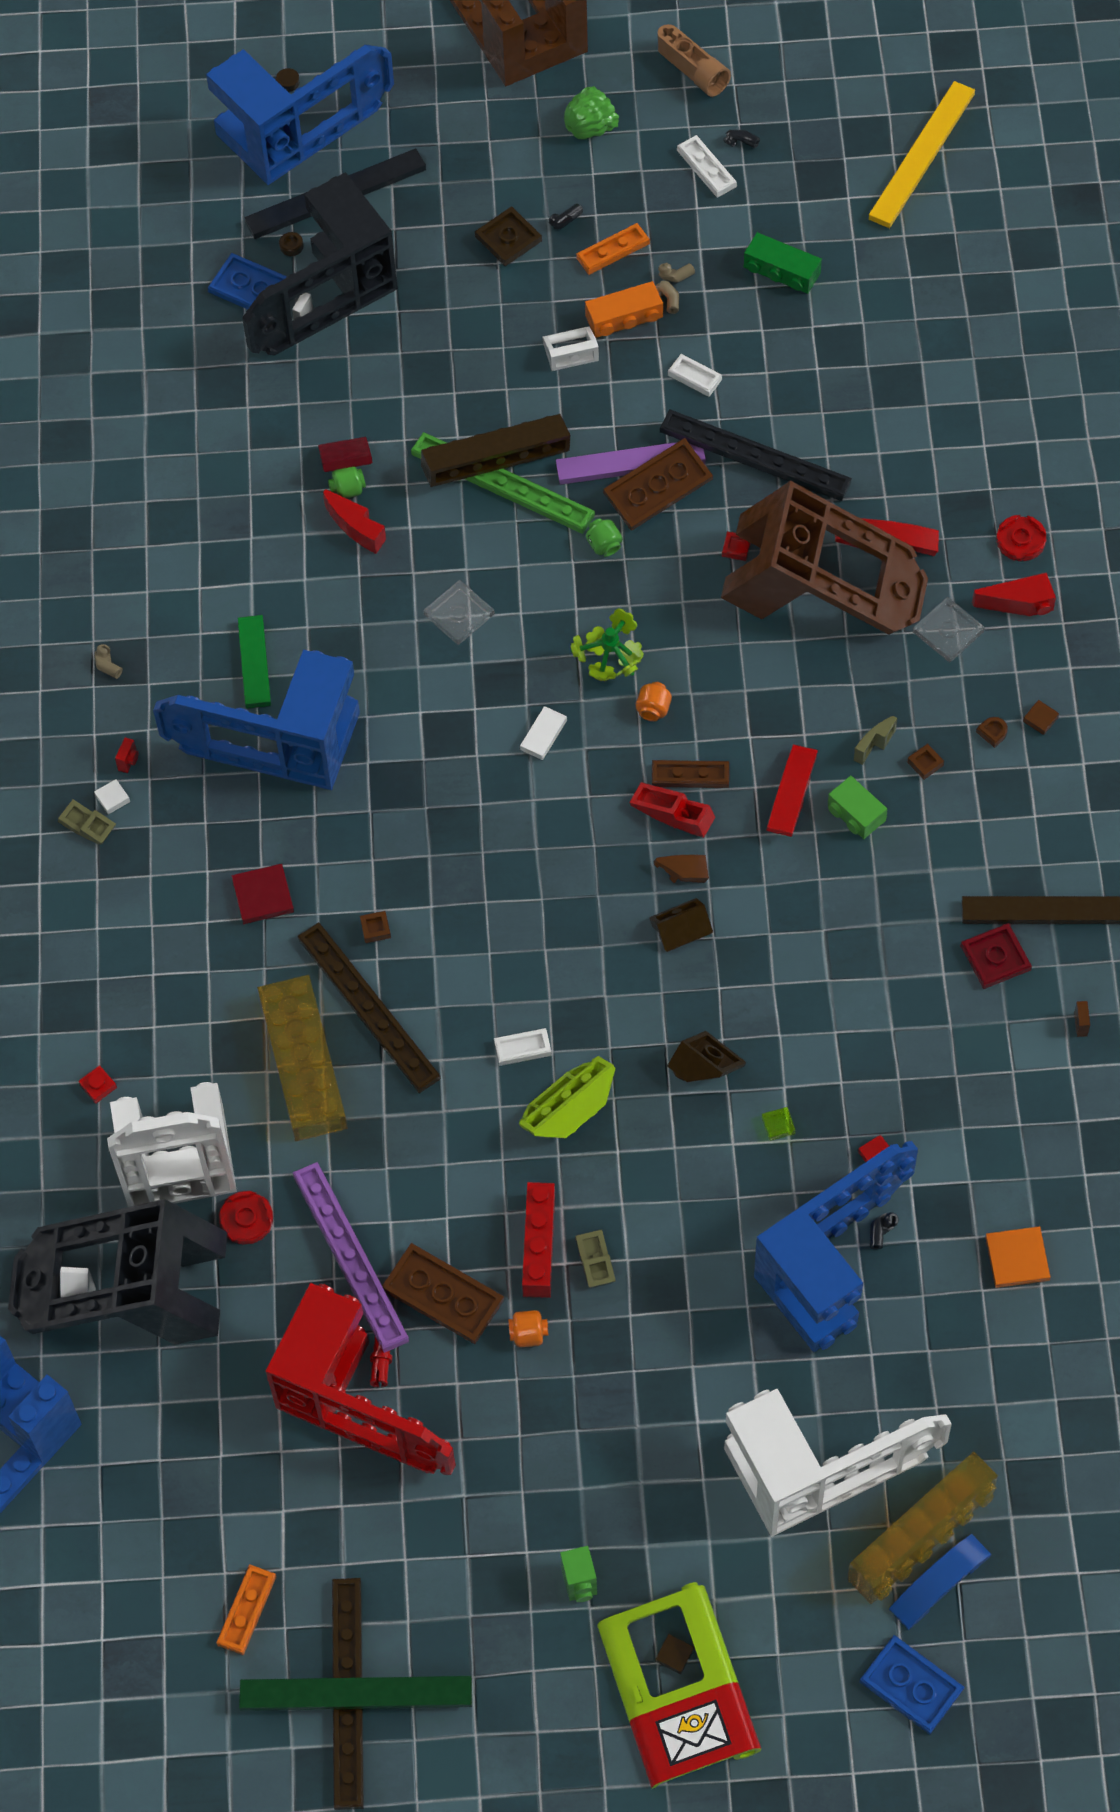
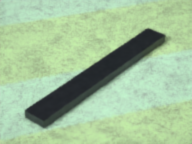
M415 148L348 176L362 194L366 195L425 171L426 164ZM305 193L244 217L245 223L254 239L312 217L306 209Z
M669 409L660 426V433L679 440L685 438L689 444L781 479L792 481L802 487L839 501H843L851 484L852 478L671 409Z

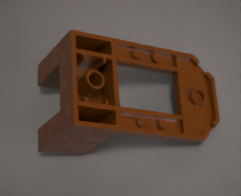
M450 0V2L506 87L588 52L587 0H528L536 14L521 20L509 0H481V2L479 0Z
M789 481L740 514L736 535L761 549L759 556L725 577L721 598L763 619L802 594L809 592L888 635L920 621L928 577L924 569L920 570L915 560L917 555L913 547L792 481ZM826 530L882 560L875 597L818 567Z

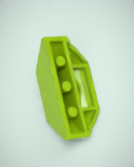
M597 1056L591 1062L583 1063L569 1070L528 1104L523 1118L519 1121L520 1127L534 1136L567 1138L606 1105L615 1072L614 1065Z

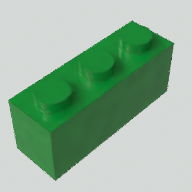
M758 232L744 252V268L752 273L768 277L774 282L790 286L796 291L808 294L821 273L822 258Z

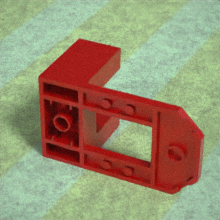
M310 1282L266 1369L276 1409L425 1473L434 1474L436 1469H441L440 1472L443 1475H451L456 1464L453 1447H451L448 1441L439 1438L424 1427L421 1421L415 1418L408 1417V1419L398 1416L395 1410L387 1406L379 1408L372 1405V1402L364 1396L356 1395V1397L346 1394L345 1390L369 1344L368 1334L364 1328L358 1325L363 1316L362 1304L351 1295L345 1294L341 1296L334 1293V1290L325 1284H319L318 1286ZM350 1416L366 1423H362V1425L355 1423ZM375 1427H378L389 1433L387 1434V1436L377 1432V1429Z

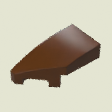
M673 855L658 857L653 861L657 868L660 866L671 876L669 879L673 883L678 879L685 882L705 883L709 879L706 855Z

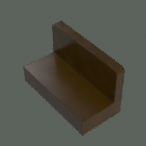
M697 898L649 917L652 927L659 933L666 952L713 933L705 905Z

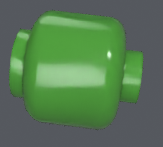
M348 467L332 471V479L328 480L330 491L346 499L361 495L362 488H366L361 468Z
M599 518L589 524L590 529L586 533V539L595 554L608 557L621 548L620 544L623 538L612 520H602Z

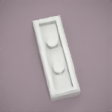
M697 135L677 145L679 154L717 198L737 187L736 180Z

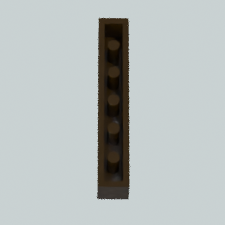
M561 414L546 416L530 422H523L518 425L422 449L421 467L430 487L568 452L570 451L571 435Z

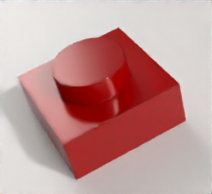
M124 737L115 757L118 771L128 773L131 765L134 766L137 762L139 752L133 739Z
M100 1065L79 1080L80 1086L95 1104L117 1088L116 1083Z

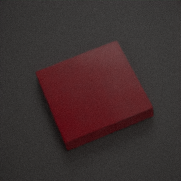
M367 437L318 445L324 472L373 463Z
M282 863L231 875L243 924L294 912Z
M1009 923L961 942V948L983 989L1029 972L1032 969V965Z

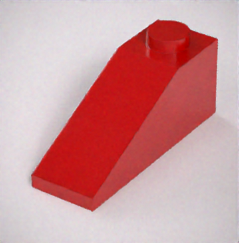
M1046 572L974 590L972 604L976 608L1024 616L1045 615L1050 611H1054L1056 596Z

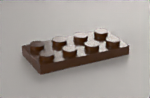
M684 438L604 488L603 493L632 531L713 480V475Z
M413 1243L409 1245L382 1285L385 1293L473 1344H476L504 1301L503 1295Z

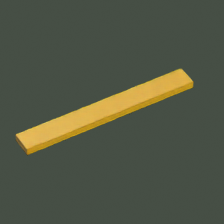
M956 81L952 83L869 213L868 220L890 229L975 95V89Z

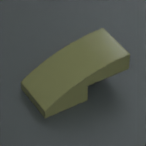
M891 716L883 720L865 734L855 747V762L863 765L874 746L885 749L896 731L897 717Z
M72 799L58 818V823L100 845L103 844L116 826V823L98 811L94 810L92 812L74 799Z
M598 1230L575 1236L588 1287L592 1288L616 1282L603 1231Z

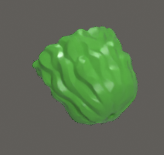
M595 86L586 87L579 94L575 95L564 112L566 129L577 139L601 136L605 131H611L614 127H618L619 115L615 113L614 106L611 104L610 99L599 89L597 90Z

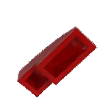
M325 489L323 492L324 504L333 520L351 539L377 554L386 540L385 526L369 519L368 508Z
M642 782L629 802L632 807L660 822L703 838L715 819L710 805L688 800L684 793Z

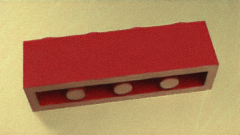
M527 1182L522 1278L523 1297L551 1298L555 1183Z

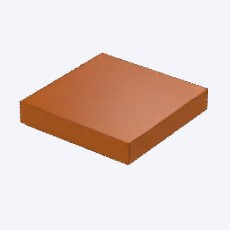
M1040 1226L986 1233L985 1238L995 1288L1050 1281L1051 1277Z

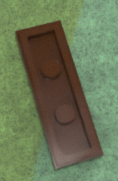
M652 760V785L657 787L729 788V761Z

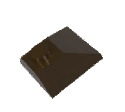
M704 1031L681 1041L667 1067L680 1080L692 1082L720 1078L744 1067L746 1062L707 1031Z

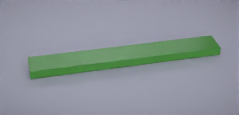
M423 432L411 449V454L421 459L422 449L445 444L446 442ZM505 469L465 478V480L581 534L585 532L595 516L594 510Z

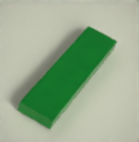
M263 615L239 617L238 628L246 709L271 706Z

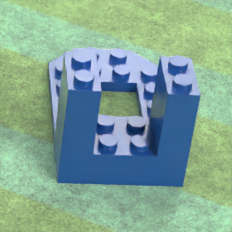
M364 45L358 50H354L348 57L335 63L330 69L321 75H317L312 81L296 89L292 94L284 89L244 49L230 56L228 60L212 68L206 74L208 89L229 109L214 119L216 135L267 185L377 112L382 105L380 101L385 91L390 92L394 85L391 53L384 47ZM350 81L352 103L345 108H341L335 115L322 121L317 127L301 136L299 115Z
M304 649L277 719L268 714L258 715L250 713L243 708L234 709L226 707L219 702L210 703L202 701L194 696L175 695L157 701L153 709L159 736L167 741L172 738L180 744L178 749L188 755L328 790L333 789L360 714L358 700L347 695L354 677L353 661H349L341 656L332 657L324 655L317 650L308 651ZM208 724L275 740L279 754L257 751L251 746L241 747L233 745L226 740H213L210 736Z
M912 1141L905 1142L902 1148L898 1144L890 1145L757 1236L754 1278L813 1353L820 1348L825 1350L835 1342L834 1338L844 1333L846 1335L857 1327L859 1312L853 1304L862 1296L863 1282L830 1242L829 1238L833 1235L838 1237L847 1230L848 1225L853 1221H862L875 1206L882 1207L902 1183L914 1174L918 1148ZM859 1189L860 1191L865 1190L864 1193L847 1203L853 1193ZM845 1203H847L845 1206H843L842 1208L828 1216L820 1223L816 1224L814 1222V1220L818 1222L825 1218L828 1215L829 1210L834 1206H842Z
M0 1336V1430L21 1446L0 1469L1 1513L82 1423L68 1391L49 1375H46L38 1382L15 1362L6 1340Z

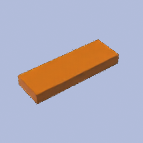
M636 223L576 253V259L588 275L649 245L650 239L639 224Z
M249 1564L216 1642L217 1646L244 1655L277 1577L275 1573Z

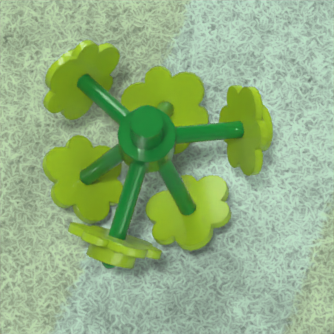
M620 608L616 609L614 614H611L609 617L610 621L613 622L612 628L609 627L604 632L602 627L597 626L593 628L592 632L586 634L588 641L585 645L582 644L579 635L574 636V643H571V652L575 658L578 657L580 662H586L585 650L594 652L597 656L603 654L602 662H597L595 665L591 664L588 667L589 675L600 681L615 679L616 676L618 677L623 674L625 677L633 676L634 672L638 670L636 665L641 662L644 655L641 650V643L628 640L623 645L619 641V632L622 631L624 634H629L637 628L633 615ZM615 651L619 658L618 663L625 667L617 674L614 672L613 667L607 666L609 652Z

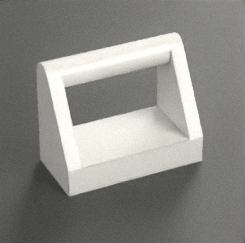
M590 326L542 337L552 371L599 361L598 344ZM587 337L585 342L553 348L552 344Z

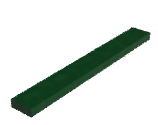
M472 1676L240 1679V1711L472 1707Z

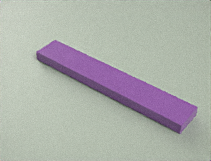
M677 442L556 459L559 484L624 476ZM690 444L705 464L704 449Z

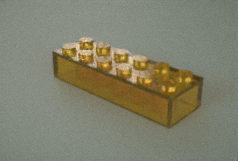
M305 975L257 987L295 1142L348 1129L310 976Z
M972 1452L850 1563L847 1580L870 1604L876 1599L879 1601L885 1599L891 1593V1586L897 1580L903 1582L913 1572L911 1568L918 1561L922 1564L933 1554L931 1549L938 1543L941 1545L945 1544L953 1536V1529L959 1524L962 1527L965 1526L973 1518L974 1514L972 1512L979 1506L984 1508L995 1497L993 1493L997 1489L998 1475L975 1452Z

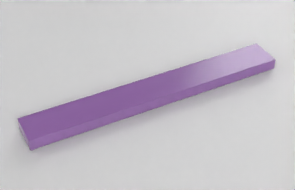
M318 1162L293 1172V1177L355 1298L362 1304L363 1314L382 1351L385 1353L408 1343L409 1337Z

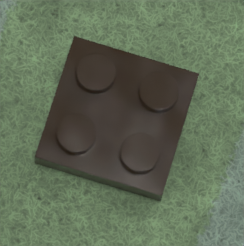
M512 206L475 231V237L505 267L542 242V235Z

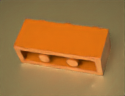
M651 281L585 301V316L595 338L663 318V302L654 282Z

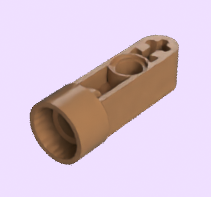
M667 24L658 29L659 53L694 81L697 87L710 97L720 94L726 88L731 78V71L716 58L711 57L677 27Z

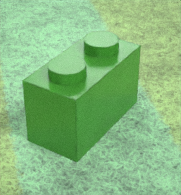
M851 775L828 795V809L831 814L836 818L840 817L853 834H858L863 839L868 837L886 821L887 808Z
M584 1546L560 1552L561 1569L569 1601L585 1602L591 1600L593 1595H597V1578L589 1547Z

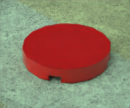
M1013 515L999 525L996 535L997 546L1001 553L1009 559L1029 561L1038 557L1043 552L1046 544V530L1041 522L1034 517Z
M241 1191L226 1199L225 1204L219 1211V1224L221 1229L228 1232L227 1238L232 1242L242 1245L254 1244L262 1240L270 1232L273 1224V1211L265 1197L256 1194V1192Z

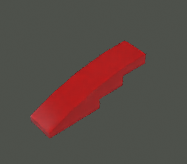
M860 518L912 546L916 552L935 556L938 552L939 530L894 521ZM835 535V542L856 547Z
M793 744L775 798L767 831L792 837L803 807L804 797L810 783L818 750Z

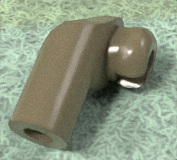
M663 263L658 268L659 276L663 280L679 283L695 274V269L690 263L678 270L671 269V265L668 263Z
M661 281L656 284L659 295H665L667 298V312L671 314L677 313L679 311V292L669 281Z
M105 644L98 645L97 651L94 652L96 668L118 679L122 673V668L111 662L109 646Z

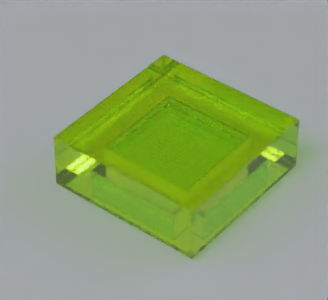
M788 1107L762 1114L761 1118L769 1141L795 1134L796 1130Z

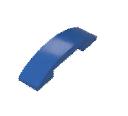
M970 1534L925 1571L891 1605L889 1610L910 1630L930 1612L931 1607L969 1573L972 1574L991 1557V1553Z

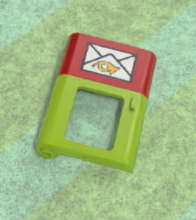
M697 1582L684 1585L681 1588L682 1591L613 1615L597 1624L652 1789L661 1783L733 1757L735 1760L744 1759L761 1751L759 1740L705 1586L698 1585ZM678 1606L682 1609L704 1678L691 1685L658 1697H652L633 1646L628 1625L634 1621Z

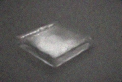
M458 580L423 610L424 615L458 645L495 615L494 609L461 580Z
M947 597L913 627V633L948 662H951L984 632L985 627Z

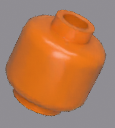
M660 682L645 684L640 689L636 701V709L643 719L657 721L667 715L672 695L666 689V686Z
M537 1310L515 1312L513 1319H508L510 1341H514L517 1347L540 1346L543 1343V1336H549L547 1319H542L541 1313Z

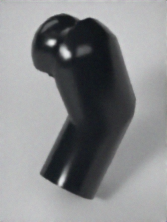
M730 129L725 133L727 135L724 138V143L732 147L735 146L737 140L752 148H756L760 142L759 137L746 130Z
M574 204L561 215L552 214L549 218V224L554 226V229L561 230L583 213V208L579 204Z
M884 1213L871 1223V1249L878 1250L883 1248V1235L891 1231L898 1224L899 1219L895 1213Z

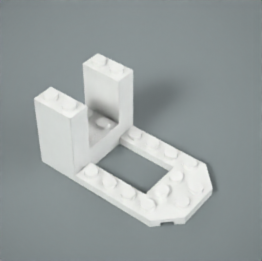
M203 1082L196 1087H191L194 1113L174 1111L166 1116L157 1118L151 1116L143 1117L137 1097H121L116 1101L110 1102L114 1134L107 1138L108 1148L128 1207L163 1199L175 1204L237 1192L223 1103L217 1083ZM182 1147V1148H180L178 1151H172V1152L161 1151V1150H166V1149H172V1148Z
M775 1389L771 1392L764 1390L758 1393L754 1400L746 1404L739 1402L729 1408V1412L726 1413V1424L731 1434L725 1440L724 1450L772 1537L921 1464L929 1457L926 1453L933 1446L936 1449H940L948 1442L952 1424L946 1414L922 1417L916 1421L909 1419L903 1422L898 1430L889 1433V1431L882 1432L873 1439V1442L865 1446L864 1444H858L848 1451L849 1454L838 1458V1456L831 1457L820 1467L779 1390ZM893 1453V1457L884 1460V1457ZM869 1465V1469L861 1473L858 1471L859 1469ZM845 1477V1478H844L845 1481H843V1482H841V1483H839V1484H837V1485H835V1484L833 1483V1482H835V1481H837V1480H839V1479Z

